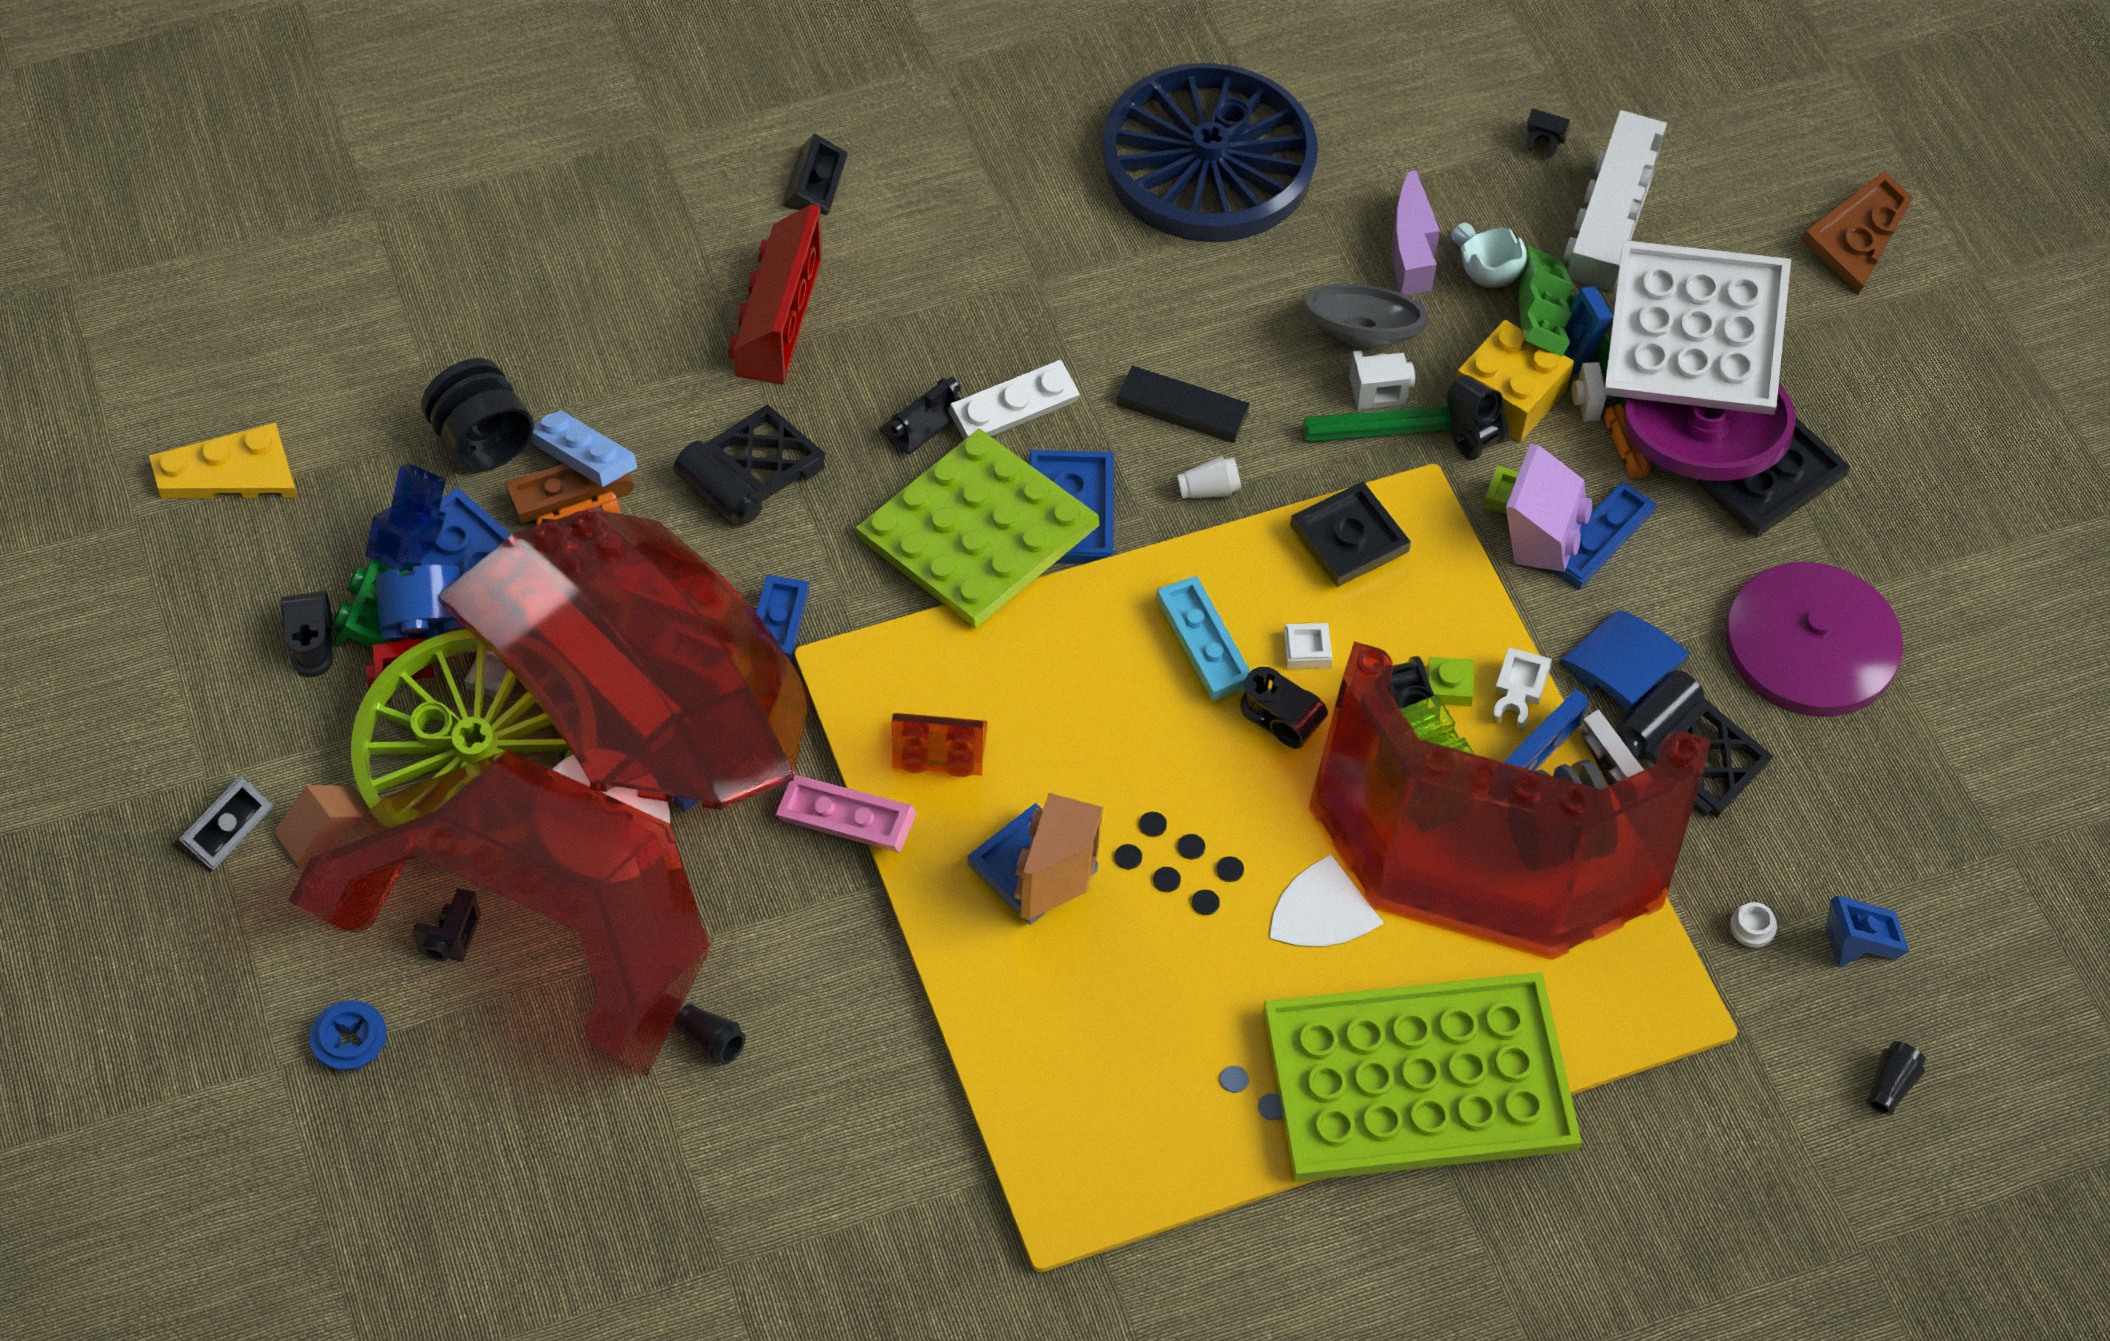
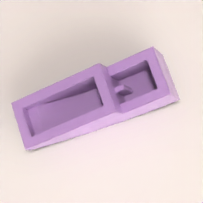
M1416 170L1408 172L1401 189L1392 242L1394 275L1399 292L1405 295L1432 291L1437 266L1434 257L1440 229Z

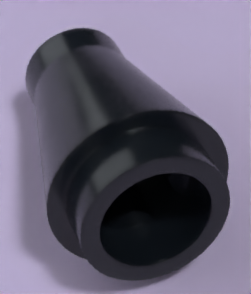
M691 1003L685 1005L675 1018V1027L681 1030L711 1063L730 1064L739 1056L745 1045L746 1036L740 1031V1025L737 1022L699 1009Z
M1893 1041L1889 1048L1882 1049L1872 1090L1867 1099L1868 1105L1880 1113L1892 1115L1901 1100L1925 1074V1068L1923 1067L1926 1061L1925 1056L1913 1046L1899 1041Z

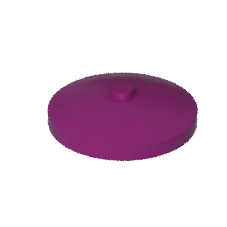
M1779 384L1774 415L1626 398L1623 420L1627 435L1634 446L1658 466L1690 478L1725 481L1756 475L1779 462L1791 445L1796 423V413L1791 398Z
M1787 563L1769 568L1754 576L1742 587L1735 597L1726 623L1725 638L1728 654L1733 666L1744 682L1770 703L1788 711L1808 716L1830 717L1845 715L1867 707L1876 701L1887 690L1894 679L1903 652L1900 624L1885 598L1858 576L1843 569L1821 563Z

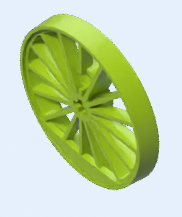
M492 628L463 629L441 634L419 643L396 658L384 669L367 691L357 712L351 738V760L357 786L364 801L383 826L403 844L421 854L442 861L462 864H482L501 861L525 853L538 846L532 821L519 829H513L489 766L533 806L535 795L500 762L543 778L547 776L552 768L509 752H567L564 758L566 759L579 752L598 749L597 721L594 706L587 688L572 666L554 650L533 638L512 631ZM477 651L474 716L469 717L446 658L460 653ZM488 651H498L514 654L515 657L483 719L486 653ZM526 660H531L550 671L498 718ZM438 661L462 720L444 704L435 701L411 676L422 668ZM558 682H562L575 699L574 702L510 726ZM403 684L424 702L414 709L411 716L385 706L393 693ZM581 714L572 739L513 740L566 718ZM382 717L412 728L417 741L371 742L377 719ZM439 719L445 722L444 727L438 733H424L426 724L429 721ZM479 738L483 739V743L477 742ZM468 742L474 743L471 748L468 747ZM438 754L375 780L371 778L369 763L371 755ZM444 767L394 813L387 808L378 796V793ZM480 770H483L507 833L497 837L477 840ZM471 772L467 840L440 838L439 835ZM456 774L427 834L404 822Z

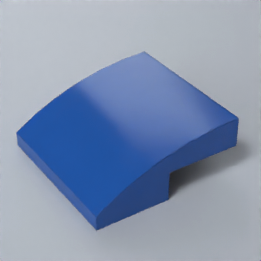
M1618 609L1564 656L1560 664L1591 692L1599 686L1624 709L1630 712L1670 672L1679 668L1686 661L1690 652L1648 622Z

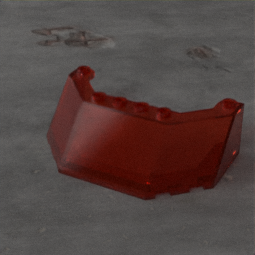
M1354 641L1338 693L1309 810L1317 822L1321 821L1333 839V847L1349 872L1353 871L1364 887V895L1373 909L1550 960L1569 953L1570 948L1589 939L1595 941L1622 928L1625 922L1644 913L1648 916L1663 909L1703 775L1711 739L1684 732L1673 733L1662 742L1656 765L1600 790L1421 740L1387 691L1393 673L1391 657L1380 648Z
M511 750L503 751L387 795L309 859L288 902L347 932H363L376 921L406 860L418 856L569 927L580 934L599 995L585 1024V1034L589 1043L597 1050L646 1075L649 1074L676 1016L711 949L706 930L702 926L695 904L697 902L686 869L683 867L676 846L677 841L671 824Z

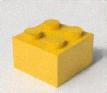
M1504 320L1458 369L1456 379L1462 375H1470L1498 390L1503 396V408L1509 437L1521 443L1567 392L1574 361L1565 355L1559 356L1525 341L1522 329Z

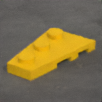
M276 423L149 455L161 499L214 498L218 493H241L242 498H259V493H281L282 498H298Z

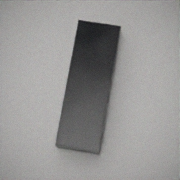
M1133 365L1117 396V405L1233 443H1235L1250 405L1248 402Z

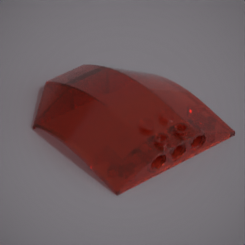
M590 508L548 523L539 524L509 536L497 549L438 595L440 604L515 675L540 705L590 781V790L607 792L614 787L638 790L637 797L673 803L674 796L703 800V808L722 810L794 780L811 698L806 687L773 634L742 595L714 567L658 520L607 512L599 508Z

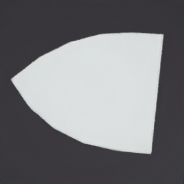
M1332 855L1298 875L1283 892L1273 914L1270 939L1301 946H1327L1355 939L1384 923Z

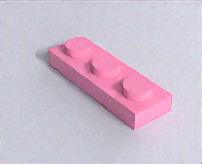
M792 774L776 816L783 822L901 853L917 811L909 804Z

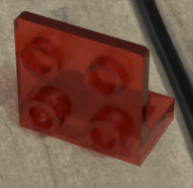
M894 713L891 722L892 768L903 769L910 773L932 771L948 773L955 777L982 776L988 721Z

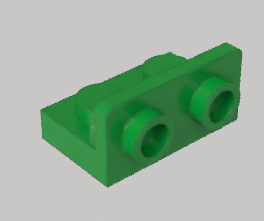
M375 555L365 569L357 567L346 589L353 593L349 604L342 602L332 622V626L338 628L333 643L342 646L347 638H351L372 649L373 645L392 643L382 641V633L379 628L375 576L382 572L399 568V577H402L403 574L409 571Z

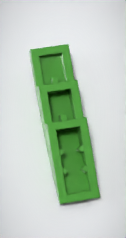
M1526 245L1527 264L1519 280L1520 323L1524 339L1538 347L1563 356L1570 343L1564 328L1572 315L1566 300L1574 285L1561 259Z

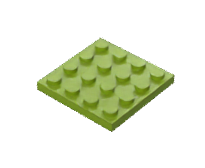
M979 428L856 527V533L859 540L976 629L1100 526L1097 513Z

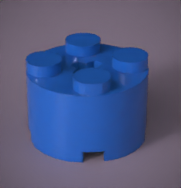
M452 565L413 566V572L405 573L402 577H399V568L388 570L375 576L379 628L382 633V641L396 642L400 639L409 638V635H422V639L427 638L428 640L448 632L469 629L470 620L464 569L459 571V567Z

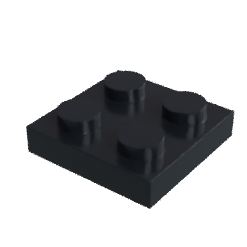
M1364 481L1291 516L1290 526L1337 587L1410 551L1411 541Z

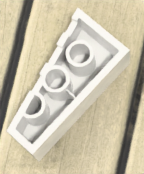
M1620 110L1607 151H1601L1594 171L1598 178L1597 180L1591 179L1587 188L1584 202L1589 203L1588 208H1580L1576 219L1574 231L1579 232L1578 237H1570L1563 260L1570 262L1568 274L1571 280L1614 291L1619 274L1623 240L1631 241L1654 175L1667 126L1666 122Z

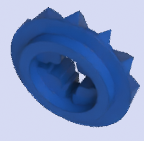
M342 1001L329 1006L315 1019L310 1031V1045L322 1066H330L339 1073L343 1069H355L360 1072L362 1066L371 1060L377 1061L382 1047L387 1045V1027L384 1018L373 1006L361 1001ZM337 1029L348 1034L358 1030L357 1037L361 1045H353L347 1042L341 1046L342 1041Z

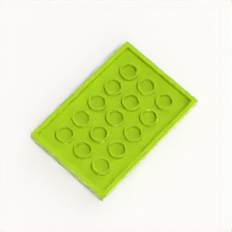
M1542 972L1264 1002V1017L1295 1182L1576 1152L1580 1150L1582 1144Z

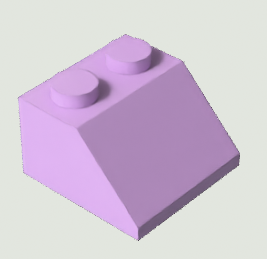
M1536 444L1529 445L1506 505L1514 563L1516 565L1565 572L1570 556L1576 555L1579 550L1581 539L1579 529L1582 523L1587 524L1589 522L1592 512V499L1586 498L1584 479Z

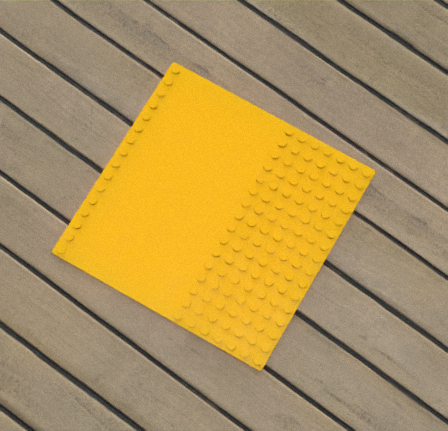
M1437 464L1425 465L1365 483L1411 541L1410 551L1339 587L1334 584L1290 526L1292 515L1345 489L1038 577L976 629L947 606L941 605L806 644L795 650L796 663L845 788L909 804L917 811L901 853L868 845L1029 1261L1032 1268L1037 1272H1046L1317 1181H1294L1283 1117L1278 1120H1268L1260 1114L1258 1109L1259 1101L1264 1095L1269 1093L1279 1095L1263 1011L1265 1001L1542 972L1571 1095L1732 1042L1737 1034V1028L1578 728L1537 770L1543 769L1552 778L1554 769L1560 765L1567 764L1571 767L1572 764L1587 759L1596 765L1605 781L1613 807L1615 842L1612 851L1597 856L1591 853L1590 856L1579 860L1572 856L1569 851L1565 862L1532 870L1524 862L1515 843L1509 822L1507 800L1503 804L1498 805L1487 796L1493 772L1564 700L1552 677L1548 674L1539 705L1526 702L1528 720L1522 730L1517 729L1519 715L1513 710L1504 712L1499 724L1494 722L1495 705L1498 700L1505 697V695L1496 693V684L1508 648L1511 647L1539 655L1447 478L1441 467ZM1197 575L1249 670L1252 671L1258 667L1275 669L1282 676L1302 689L1314 693L1324 702L1328 709V716L1302 748L1294 749L1284 745L1273 734L1248 720L1243 715L1240 709V701L1245 689L1214 701L1211 700L1156 600L1157 589ZM1328 623L1332 651L1331 668L1287 669L1283 635L1284 625ZM1419 656L1427 674L1429 657L1474 660L1473 701L1471 707L1437 704L1431 736L1426 741L1410 744L1400 740L1395 735L1384 705L1377 696L1373 682V666L1377 664H1383L1385 667L1408 662L1409 657ZM1270 680L1269 686H1268V688H1270V689L1272 688V681H1271V680ZM1253 702L1252 708L1255 710L1256 703ZM1048 793L1103 807L1099 854L1096 860L1098 862V869L1091 876L1087 892L1047 911L1031 925L1027 924L967 865L969 854L1034 803L1044 809ZM1148 812L1161 813L1167 820L1166 831L1158 837L1145 835L1140 829L1141 817ZM1196 834L1204 840L1205 852L1200 858L1191 860L1184 858L1179 853L1178 843L1184 835ZM1132 844L1141 850L1142 862L1137 868L1126 870L1117 865L1115 852L1120 846ZM1332 855L1384 923L1355 939L1327 946H1301L1270 939L1273 914L1283 892L1298 875ZM1232 856L1238 858L1243 863L1244 873L1238 881L1226 882L1218 876L1216 871L1217 864L1222 858ZM1162 867L1176 869L1181 876V883L1178 889L1173 892L1158 890L1153 883L1154 874L1158 869ZM1204 889L1215 892L1220 900L1218 910L1212 915L1197 913L1192 906V898L1196 892ZM1239 1066L1247 1072L1249 1082L1243 1091L1233 1093L1223 1088L1220 1077L1225 1068Z

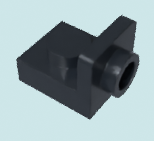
M457 888L451 904H445L441 911L439 927L422 923L415 924L412 933L419 952L435 961H446L447 959L464 961L481 916L475 892Z

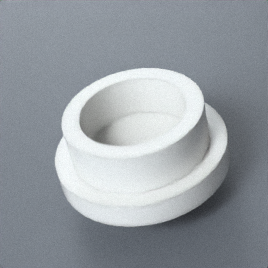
M1751 902L1740 906L1734 911L1730 920V930L1734 938L1741 944L1755 948L1763 947L1773 940L1777 931V922L1773 912L1767 906Z

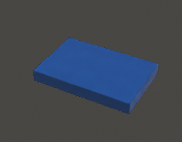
M1029 450V465L1099 516L1100 526L1055 563L1086 564L1113 556L1114 452Z

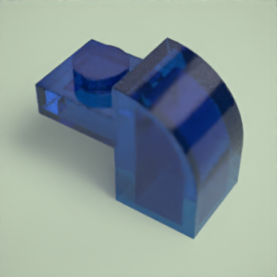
M410 463L399 467L392 505L390 508L373 516L365 556L393 568H399L400 571H405L419 563L433 547L446 517V513L439 511L446 478Z

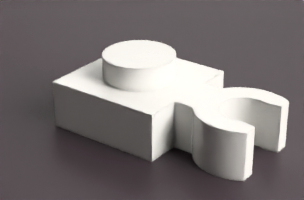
M1511 647L1508 648L1496 684V693L1505 695V697L1498 700L1495 705V723H1500L1504 712L1513 710L1519 715L1517 729L1522 730L1526 726L1528 720L1526 702L1539 705L1552 659Z

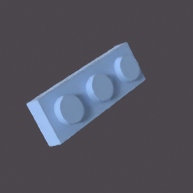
M562 410L544 416L540 422L534 424V431L530 440L531 444L602 487L638 468L633 452Z

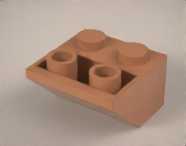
M1048 793L1044 809L1036 808L1034 810L1029 828V836H1032L1029 849L1022 848L1016 868V875L1019 878L1016 885L1015 898L1021 899V918L1030 920L1087 892L1099 854L1103 807Z

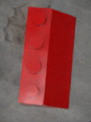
M811 204L774 223L769 239L761 241L758 254L760 267L758 271L753 270L749 279L748 293L750 299L749 302H742L738 316L740 330L738 334H732L729 341L728 358L734 359L736 377L784 385L822 261L820 205Z

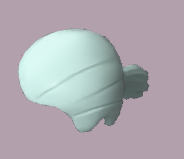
M1461 223L1451 231L1453 242L1461 246V257L1466 273L1476 284L1485 288L1506 287L1514 282L1525 270L1527 264L1525 244L1520 237L1516 239L1511 229L1502 227L1476 234L1472 225Z

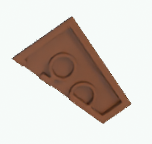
M1884 170L1806 230L1801 240L1847 285L1859 294L1913 197Z

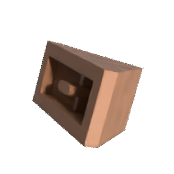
M306 785L275 829L274 835L299 869L375 824L378 820L353 785Z

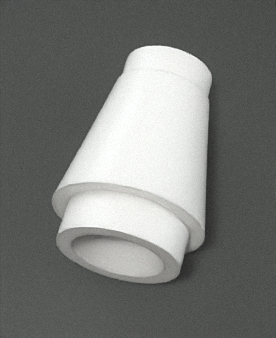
M1222 455L1185 471V473L1177 474L1182 499L1232 497V492L1242 490L1234 457L1224 459Z

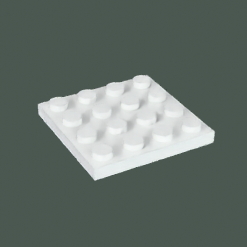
M1623 240L1604 395L1774 415L1777 405L1791 259Z

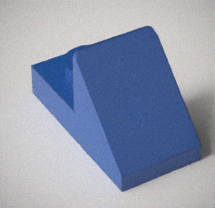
M1840 895L1830 900L1826 933L1838 967L1845 966L1866 952L1894 960L1909 952L1896 911Z

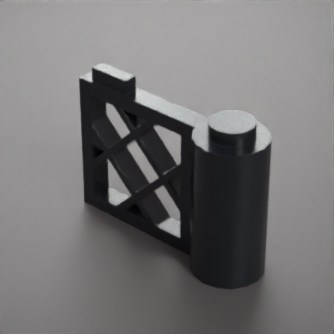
M767 404L706 444L702 441H695L689 444L676 458L673 471L734 525L752 522L761 512V502L800 477L806 481L822 471L825 467V452ZM767 421L779 432V435H753L755 428ZM729 445L748 446L747 456H734L727 454L723 449ZM753 446L778 448L777 459L752 457ZM783 449L801 450L807 455L802 460L782 459ZM751 469L775 470L777 474L776 477L762 484L751 474Z
M1680 670L1670 672L1615 730L1635 758L1650 760L1688 793L1685 800L1705 817L1712 813L1718 818L1774 757L1707 701L1700 684L1692 676ZM1702 716L1718 728L1719 739H1698L1696 723ZM1688 732L1689 738H1682ZM1671 748H1689L1693 767L1678 766L1666 754ZM1700 749H1720L1723 767H1702ZM1730 750H1744L1757 762L1751 768H1732ZM1703 777L1725 778L1727 794L1719 801L1705 789ZM1734 778H1741V779L1735 784Z

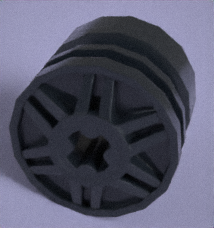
M483 358L468 359L446 368L431 381L425 389L421 400L423 415L432 425L434 432L442 439V444L455 465L462 471L480 473L491 471L508 463L521 453L531 440L534 431L533 417L522 400L513 392L512 385L505 379V375L500 367L492 360Z

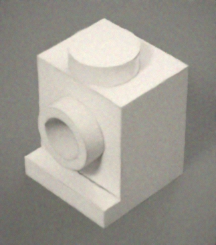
M1353 351L1349 379L1357 410L1406 405L1409 387L1415 386V371L1413 363L1406 362L1404 353H1381L1363 357L1362 351Z

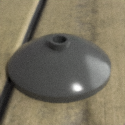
M1351 283L1324 285L1308 292L1304 302V310L1316 326L1331 337L1347 343L1350 347L1358 350L1388 347L1412 339L1426 328L1428 321L1426 308L1415 299L1400 292L1372 285Z

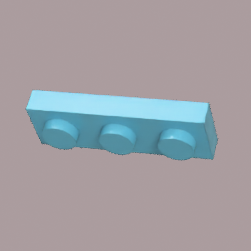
M1197 575L1157 589L1156 600L1211 700L1214 701L1244 690L1245 679L1250 670Z

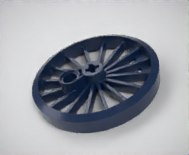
M1216 63L1185 64L1155 72L1132 85L1119 97L1110 110L1104 126V166L1108 182L1116 197L1129 212L1145 224L1163 233L1182 239L1201 242H1226L1263 233L1284 221L1297 209L1306 196L1312 180L1318 155V142L1313 123L1306 110L1291 93L1271 79L1256 72L1231 65ZM1197 87L1222 89L1212 122L1205 121ZM1181 89L1188 90L1197 127L1191 123L1166 93ZM1229 91H1236L1251 96V98L1246 103L1239 98H1227ZM1150 100H1156L1179 128L1140 107ZM1261 103L1267 104L1278 112L1249 126L1251 114ZM1132 119L1161 136L1121 128L1126 120ZM1285 124H1289L1296 133V135L1254 140ZM1116 144L1157 152L1118 156ZM1302 150L1304 161L1299 162L1260 154ZM1165 166L1135 181L1126 172V170ZM1258 170L1296 177L1287 187ZM1200 173L1192 209L1186 210L1172 204ZM1208 173L1211 175L1221 213L1198 212ZM1181 175L1162 198L1149 191V189ZM1221 177L1248 209L1230 212ZM1241 179L1275 197L1261 203Z

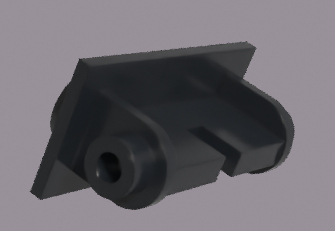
M953 377L948 379L941 378L935 387L902 412L892 415L891 420L880 428V432L910 455L953 422L948 410L951 403L961 400L957 394L961 390L959 382Z

